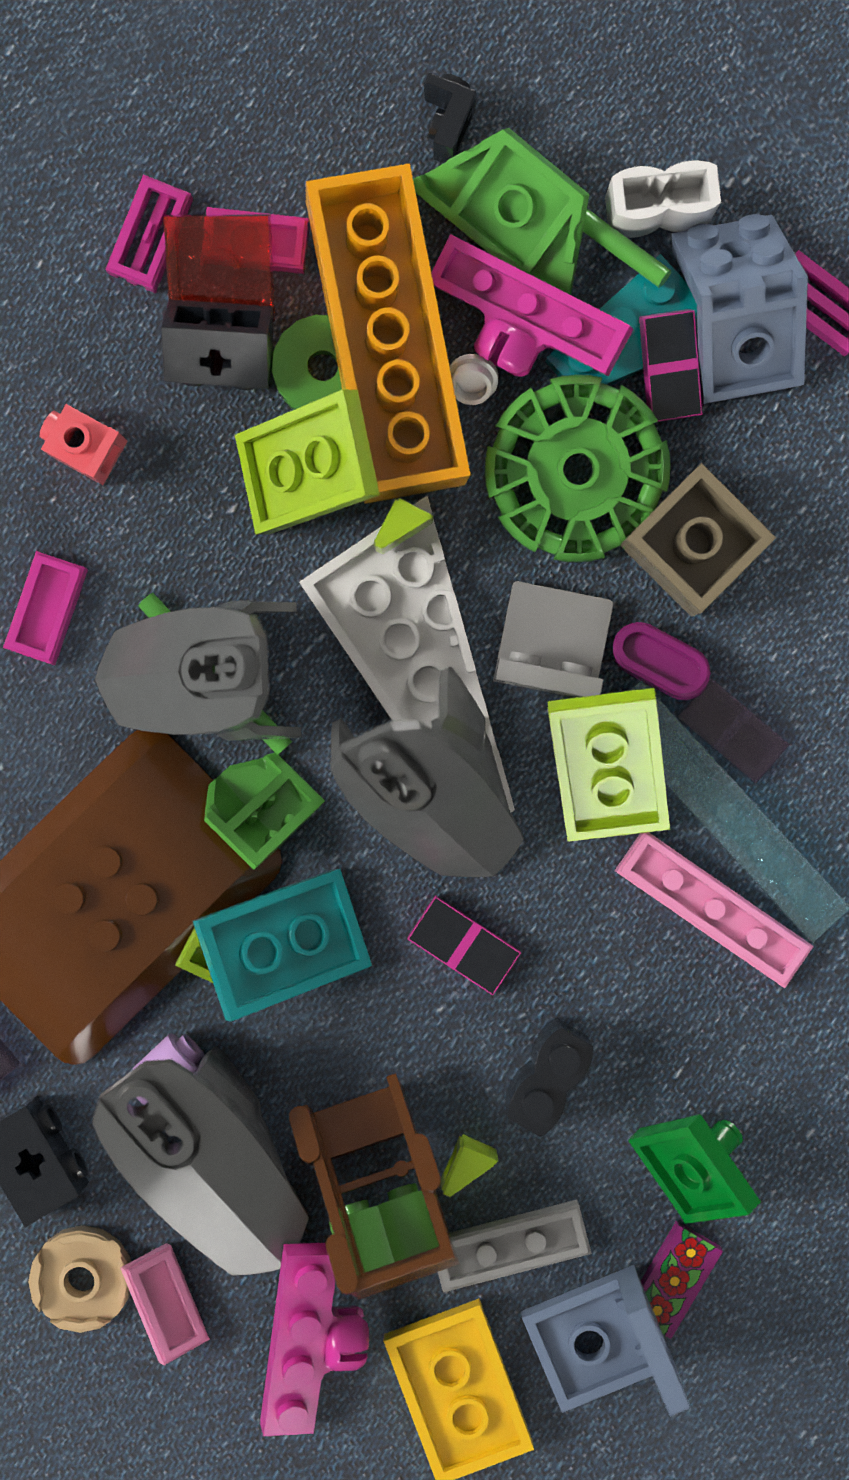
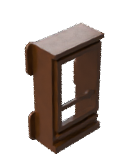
M396 1073L386 1077L389 1087L317 1112H313L306 1104L294 1107L289 1113V1121L300 1158L306 1163L314 1164L334 1232L326 1241V1249L337 1287L342 1293L352 1294L358 1299L459 1265L436 1190L440 1187L441 1178L431 1146L426 1136L417 1133L403 1085ZM402 1135L405 1136L412 1161H398L392 1168L339 1186L332 1160ZM415 1169L439 1247L365 1272L342 1194L396 1175L405 1177L410 1170Z

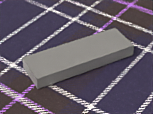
M578 1200L450 1232L459 1265L439 1271L438 1275L443 1292L592 1254Z

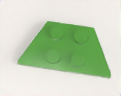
M510 128L502 129L481 141L480 144L459 153L444 164L413 179L415 192L490 255L571 295L590 194Z

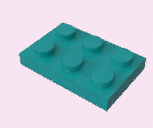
M332 869L193 920L226 1021L232 1022L372 966L340 869Z

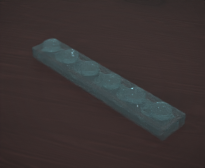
M640 680L628 691L649 688ZM656 697L665 785L809 941L815 942L849 910V905Z

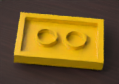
M480 1299L384 1334L383 1342L435 1480H455L534 1450L533 1440Z

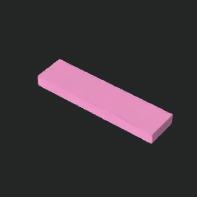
M649 832L639 834L615 869V872L784 988H786L814 947Z

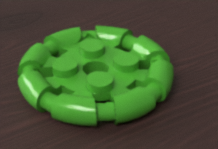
M583 374L564 375L551 378L550 385L533 392L532 388L528 389L518 396L501 415L495 427L499 428L493 447L487 446L485 483L488 497L494 496L502 514L497 518L511 536L524 547L534 553L538 548L554 554V560L582 563L604 559V553L621 546V543L656 509L662 491L668 492L671 470L670 452L667 440L662 442L654 424L658 419L647 404L634 392L623 385H620L619 389L601 383L602 377ZM593 402L610 408L606 424L588 418ZM559 404L566 418L549 426L543 410ZM635 432L643 451L629 456L622 438ZM518 436L534 441L528 451L527 460L512 455ZM573 454L586 456L591 461L593 468L589 480L580 485L569 482L564 475V463ZM629 478L643 484L636 502L622 497ZM527 482L535 500L520 506L513 487ZM608 513L612 527L596 534L590 520ZM550 514L559 519L568 520L562 535L545 529Z

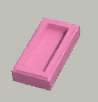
M164 1244L120 1267L159 1363L166 1365L210 1340L170 1244Z

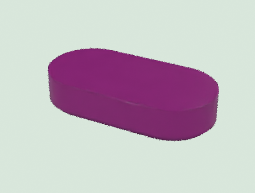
M643 622L628 624L615 636L613 642L614 659L619 668L627 674L678 700L693 699L706 689L710 678V665L707 658L699 650Z

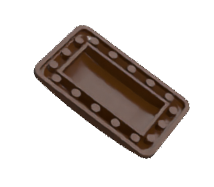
M136 730L130 734L0 860V1001L56 1058L67 1064H82L91 1059L182 970L175 963L194 929L193 920L256 898L281 871L283 859L280 848L253 870L204 821L208 785L214 779L170 734Z

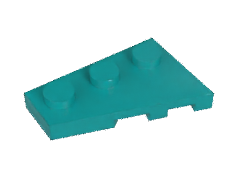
M661 254L656 259L672 270L663 286L658 288L641 274H637L599 309L633 328L609 377L555 349L546 357L545 362L558 377L573 374L593 375L602 377L601 383L610 386L643 370L639 316L685 309L694 310L698 345L697 303L687 282Z

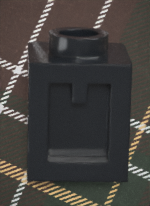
M428 73L424 82L425 101L440 107L433 117L428 138L434 140V160L445 163L450 158L458 155L476 111V91L470 89V85L458 76L442 74L440 77Z

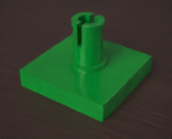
M701 1114L639 1128L628 1139L633 1149L686 1224L746 1216L761 1202L729 1156L743 1142L741 1132L730 1121H718L710 1129Z

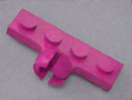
M451 234L431 272L434 287L484 313L485 324L474 343L475 352L483 359L490 360L495 366L506 370V372L514 376L523 377L529 374L539 353L546 348H551L609 377L633 331L630 325Z
M326 1243L283 1245L260 1418L263 1436L314 1434L320 1386L324 1375L332 1370H358L364 1366L367 1360L368 1353L355 1354L369 1348L368 1323L363 1319V1310L358 1306H332L335 1277L327 1253Z

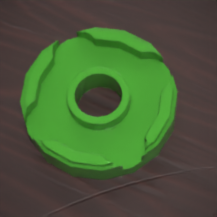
M316 314L297 320L282 333L273 351L272 376L278 393L292 410L342 390L339 369L335 376L326 381H319L313 378L308 370V364L311 359L320 354L331 356L337 363L328 315Z

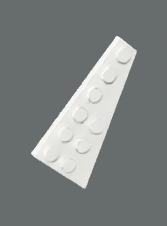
M428 496L414 504V506L432 515ZM434 519L431 525L385 554L377 552L374 545V540L381 529L380 527L299 583L392 721H420L432 728L431 721L439 717L441 671L448 667H452L485 716L486 734L492 746L509 810L513 812L515 810Z

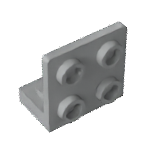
M520 581L514 582L493 681L574 698L600 695L603 679L599 678L613 602L609 599Z

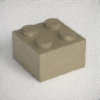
M701 463L621 543V547L623 548L624 546V550L693 617L702 613L776 537Z

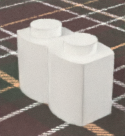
M694 160L675 164L665 171L654 167L638 166L618 172L611 178L605 196L608 224L627 238L647 235L659 227L668 231L682 232L698 224H708L721 203L717 165L706 161Z

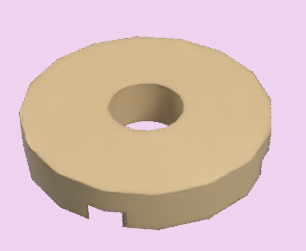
M84 1225L63 1229L46 1241L32 1262L28 1281L32 1301L39 1312L42 1310L51 1319L49 1322L60 1329L79 1333L100 1329L118 1315L130 1296L129 1288L120 1267L131 1262L130 1256L121 1242L103 1229ZM75 1267H83L89 1270L94 1277V1287L86 1291H80L72 1287L68 1278L69 1270Z

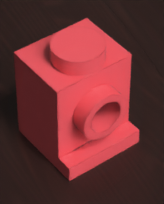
M67 404L64 406L61 414L54 410L47 416L39 435L40 438L45 440L41 450L101 485H104L128 442L118 431L105 426ZM75 431H83L84 442L82 445L76 448L70 447L68 443Z

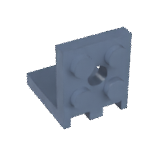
M751 214L735 222L719 225L698 224L692 226L687 231L672 233V253L697 303L698 365L703 404L804 385L808 276L773 215ZM754 337L764 338L763 343L757 350L751 353L739 352L743 343L748 339Z
M635 1265L521 1311L522 1320L562 1413L651 1376L654 1377L670 1416L690 1408L674 1357L641 1284ZM585 1331H594L602 1336L603 1344L598 1351L585 1354L580 1352L574 1345L577 1336Z

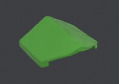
M271 753L260 759L230 765L208 785L204 821L255 870L279 849L314 814L325 800L279 755Z

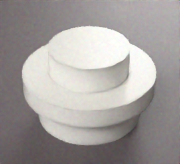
M466 354L456 358L449 366L455 397L461 403L467 405L481 404L495 392L498 385V371L490 360L487 361L477 354Z

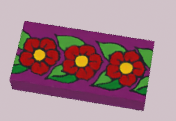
M677 1220L641 1279V1284L659 1322L661 1331L664 1336L672 1339L723 1253L718 1244Z

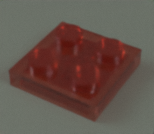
M271 214L166 215L163 217L169 299L273 306V323L275 322Z

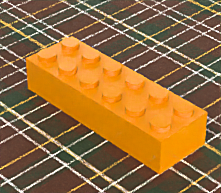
M410 163L306 181V206L342 389L358 390L380 494L365 500L364 503L464 486L471 474Z

